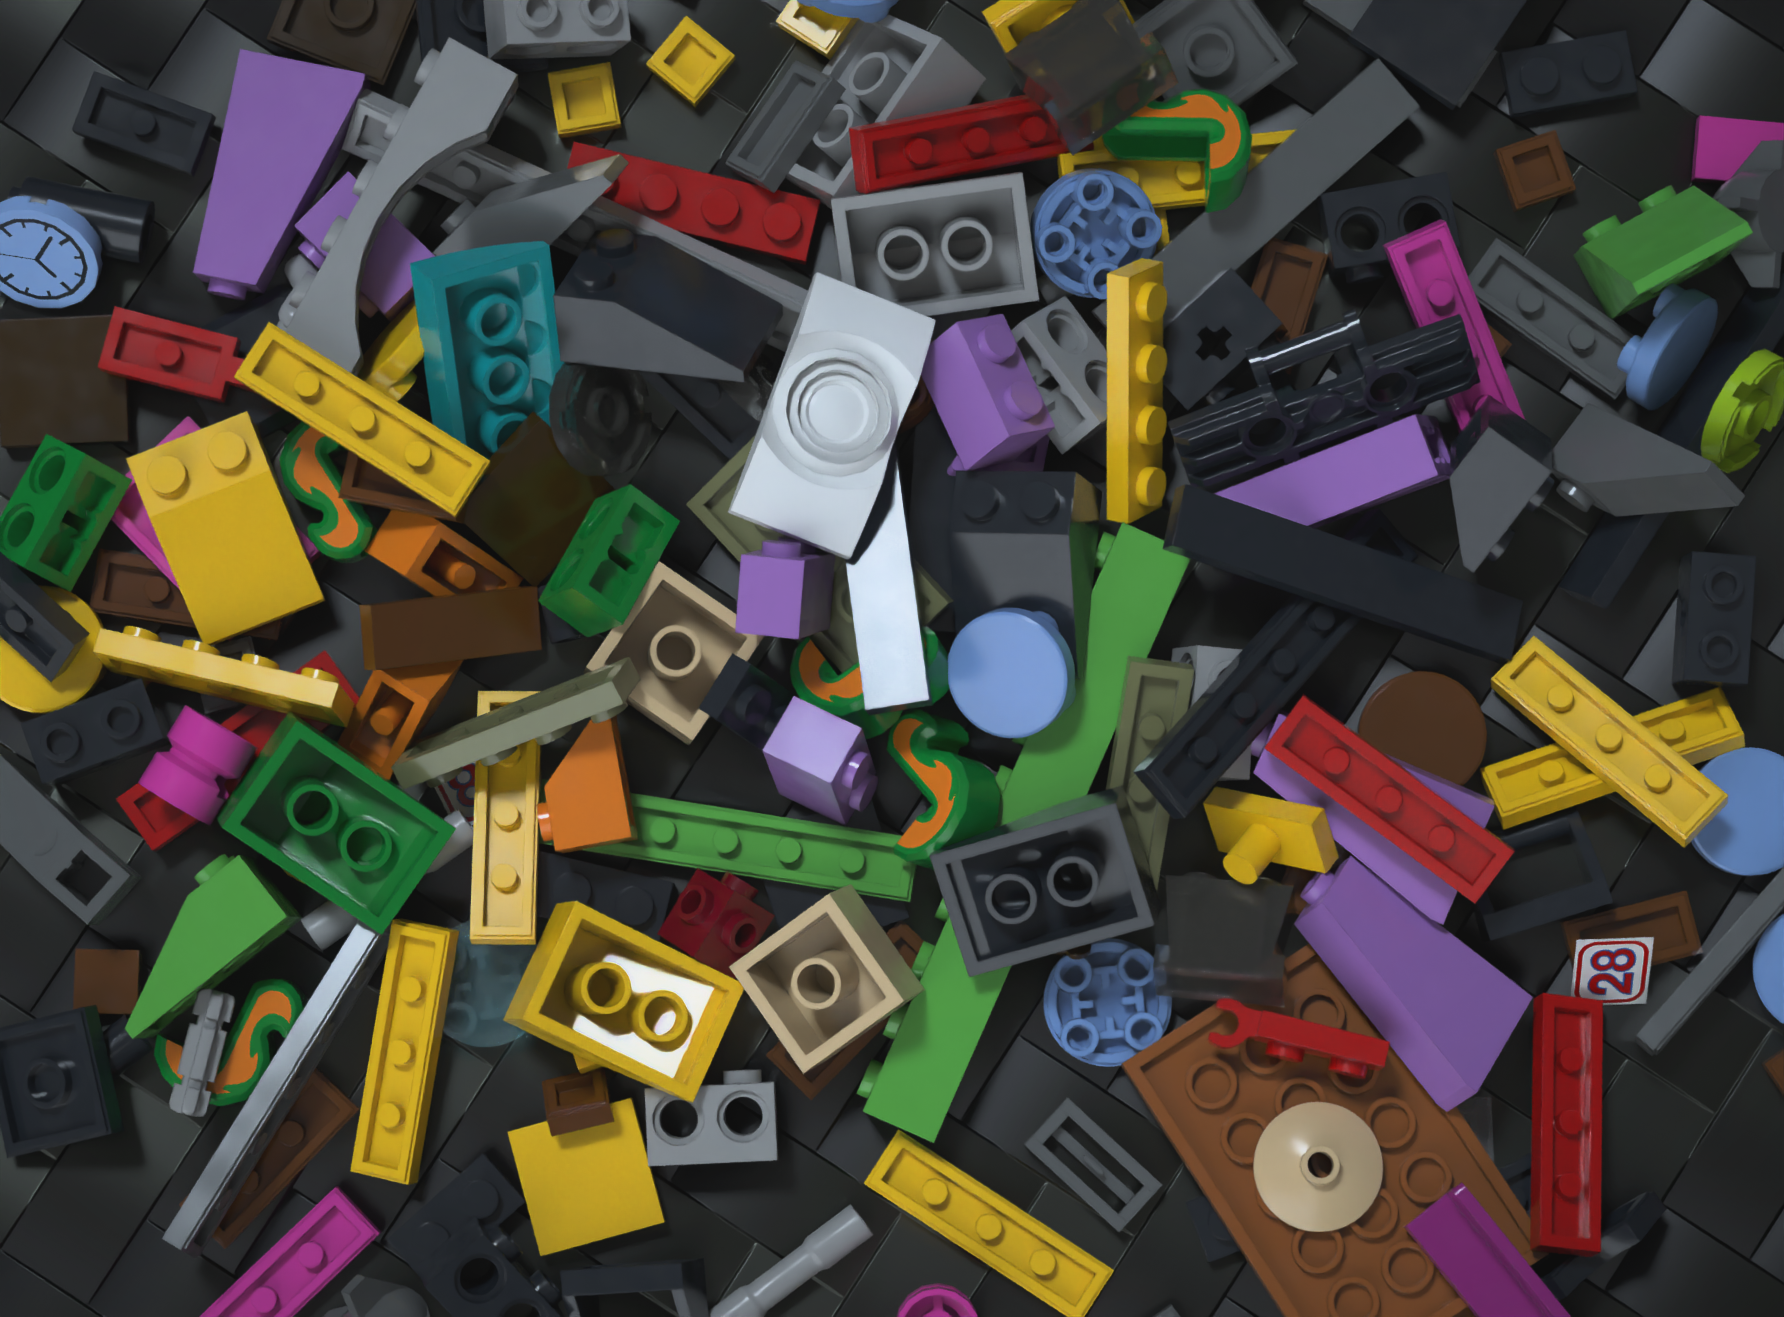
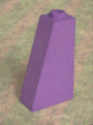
M240 49L193 273L202 282L209 283L208 293L236 300H245L247 291L265 293L298 231L294 225L309 211L343 147L358 97L365 89L371 90L372 85L366 74Z
M1415 414L1214 494L1312 528H1318L1449 479L1450 452L1436 416Z
M1281 709L1275 723L1270 722L1250 746V749H1252L1251 755L1259 758L1253 773L1287 801L1324 808L1335 841L1431 920L1444 924L1457 894L1456 889L1264 749L1267 742L1289 714V712ZM1387 755L1483 827H1486L1495 807L1493 799Z
M1350 856L1331 872H1316L1300 895L1307 904L1294 925L1385 1040L1390 1041V1046L1435 1103L1446 1112L1450 1111L1478 1092L1533 997L1444 927L1431 920L1354 857Z

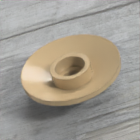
M1309 1102L1287 1109L1269 1123L1256 1145L1253 1173L1260 1197L1268 1209L1281 1221L1304 1231L1328 1232L1353 1223L1369 1209L1381 1186L1383 1159L1380 1146L1372 1130L1355 1113L1332 1103ZM1322 1153L1329 1157L1332 1163V1170L1327 1177L1318 1178L1310 1173L1308 1160L1311 1155Z

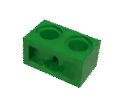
M46 434L0 517V552L9 560L71 592L132 479Z
M631 484L596 498L538 602L587 638L623 625L680 521Z

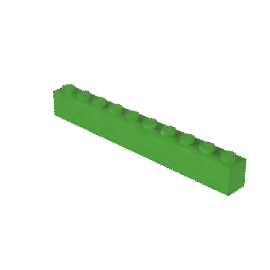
M1123 522L1116 536L1107 532L1103 533L1096 549L1094 569L1100 571L1091 594L1083 678L1075 679L1076 696L1074 702L1056 721L1033 735L1012 739V742L1023 746L1014 769L1012 770L1001 765L995 778L1001 796L998 820L994 828L1059 803L1087 795L1117 726L1128 656L1148 657L1190 561V558L1163 550L1164 540ZM943 898L934 916L946 922L936 945L923 941L911 968L925 990L914 997L910 1004L906 1003L891 1014L882 1034L894 1040L884 1063L871 1059L856 1093L868 1099L863 1112L934 1143L1011 968V966H1007L972 977L968 976Z

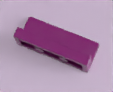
M1462 1182L1450 1189L1404 1226L1476 1317H1571Z

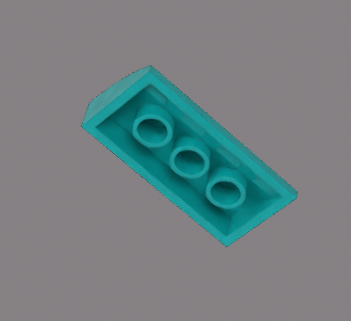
M544 241L500 244L448 253L410 263L420 338L425 351L423 361L432 424L487 459L499 449L532 412L536 413L562 437L557 422V397L566 374L564 362L560 361L553 297L555 287L549 244ZM564 386L560 406H564L565 410L560 409V420L563 430L566 428L569 430L564 434L574 449L571 418H566L571 417L568 390Z

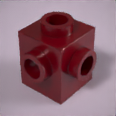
M697 868L657 934L702 963L736 980V976L729 966L758 945L775 915L753 902L759 890L730 872L726 871L721 881H718Z

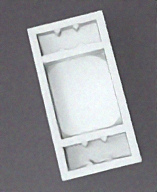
M817 272L813 276L728 513L848 560L851 558L881 488L899 426L918 385L936 320Z

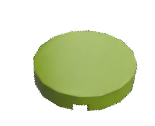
M1767 349L1755 351L1737 367L1722 388L1704 426L1700 445L1702 457L1712 461L1720 470L1730 473L1743 468L1760 451L1761 445L1754 442L1761 429L1764 428L1770 432L1773 426L1776 427L1784 410V358Z

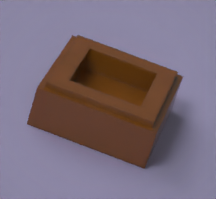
M1556 129L1496 149L1493 153L1513 212L1573 193L1576 190Z
M75 948L73 1009L97 1005L99 1013L132 1014L141 995L143 950Z
M604 1067L584 1074L576 1072L542 1081L546 1119L552 1137L614 1122L610 1087Z

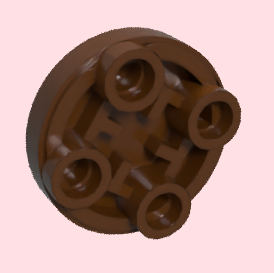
M1427 671L1402 674L1379 687L1363 707L1357 727V734L1383 753L1460 786L1464 785L1478 769L1484 756L1487 741L1485 719L1479 704L1472 694L1452 678Z

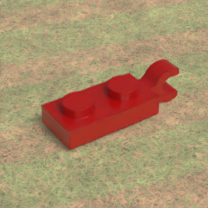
M114 307L98 368L102 372L225 403L229 385L258 394L234 378V375L245 360L238 358L241 341L237 337Z
M1231 998L1218 999L1215 1009L1229 1012L1237 1020V1029L1231 1035H1221L1215 1032L1209 1033L1207 1042L1216 1048L1232 1049L1240 1045L1244 1040L1254 1038L1253 1040L1267 1043L1266 1055L1291 1062L1303 1063L1304 1055L1307 1053L1330 1059L1328 1067L1330 1071L1366 1079L1368 1069L1380 1071L1385 1067L1390 1041L1266 1010H1254Z

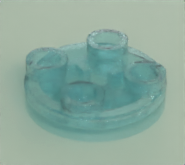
M470 921L452 928L460 932L443 1032L457 1041L478 1047L500 1046L522 1037L527 1032L503 1021V1018L538 943L536 942V945L471 944Z

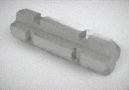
M200 989L197 993L192 1014L198 1015L196 1024L189 1023L177 1074L183 1075L181 1084L174 1083L169 1101L170 1109L177 1113L204 1117L208 1111L212 1092L207 1091L206 1088L208 1081L215 1083L228 1033L222 1031L223 1022L230 1023L235 1006V998L228 993L212 989Z

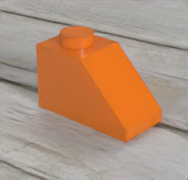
M391 510L365 552L433 596L518 587L524 579L435 518Z
M463 660L373 670L351 714L348 726L344 728L337 743L390 780L394 775L391 767L412 742L418 739L443 701Z
M617 715L600 723H593L590 720L544 786L547 802L537 804L538 822L543 841L553 840L555 851L561 853L638 840Z

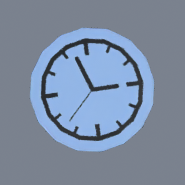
M15 196L0 202V291L15 301L38 308H64L81 302L95 288L103 265L100 256L103 250L100 237L89 222L67 205L51 199L47 200L46 205L30 202L32 196Z

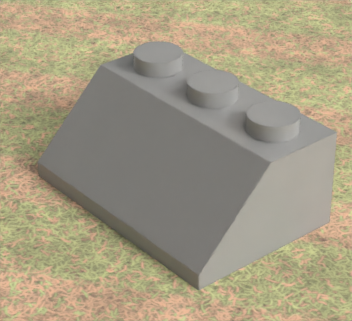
M889 14L883 20L874 23L858 19L822 71V73L833 77L846 90L785 178L815 199L820 200L821 203L832 209L831 198L864 194L857 192L855 188L849 128L970 105L972 98L986 78L943 38ZM913 185L903 186V187H898V188H893V189H888V190H896V189L910 188V187H912Z
M1022 172L831 198L841 282L925 316L1039 301Z

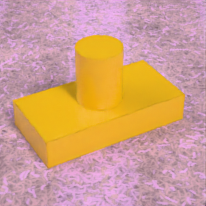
M1215 787L1203 802L1218 851L1228 853L1223 860L1224 868L1238 882L1244 884L1254 883L1270 862L1327 873L1339 858L1324 808Z

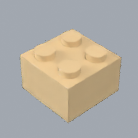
M659 561L624 624L610 631L586 666L584 674L630 657L641 680L626 699L627 704L689 745L709 717V715L698 708L732 653L748 661L764 636L735 633L737 614Z
M851 884L826 895L729 966L803 1074L830 1059L925 990Z

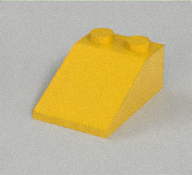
M247 411L126 458L149 519L203 643L210 646L325 601L257 425Z
M571 901L555 905L503 1021L575 1055L687 1102H693L744 988L739 981L578 901Z

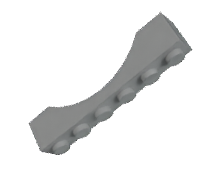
M450 37L441 52L432 48L424 58L414 80L415 83L422 86L410 108L400 104L394 112L383 135V138L391 141L379 164L370 159L362 169L352 190V193L360 198L348 219L340 215L336 217L321 245V249L328 253L317 275L309 271L304 274L289 305L297 310L285 332L356 377L364 365L359 336V295L366 262L381 227L402 197L427 173L458 153L489 141L519 87L518 75Z

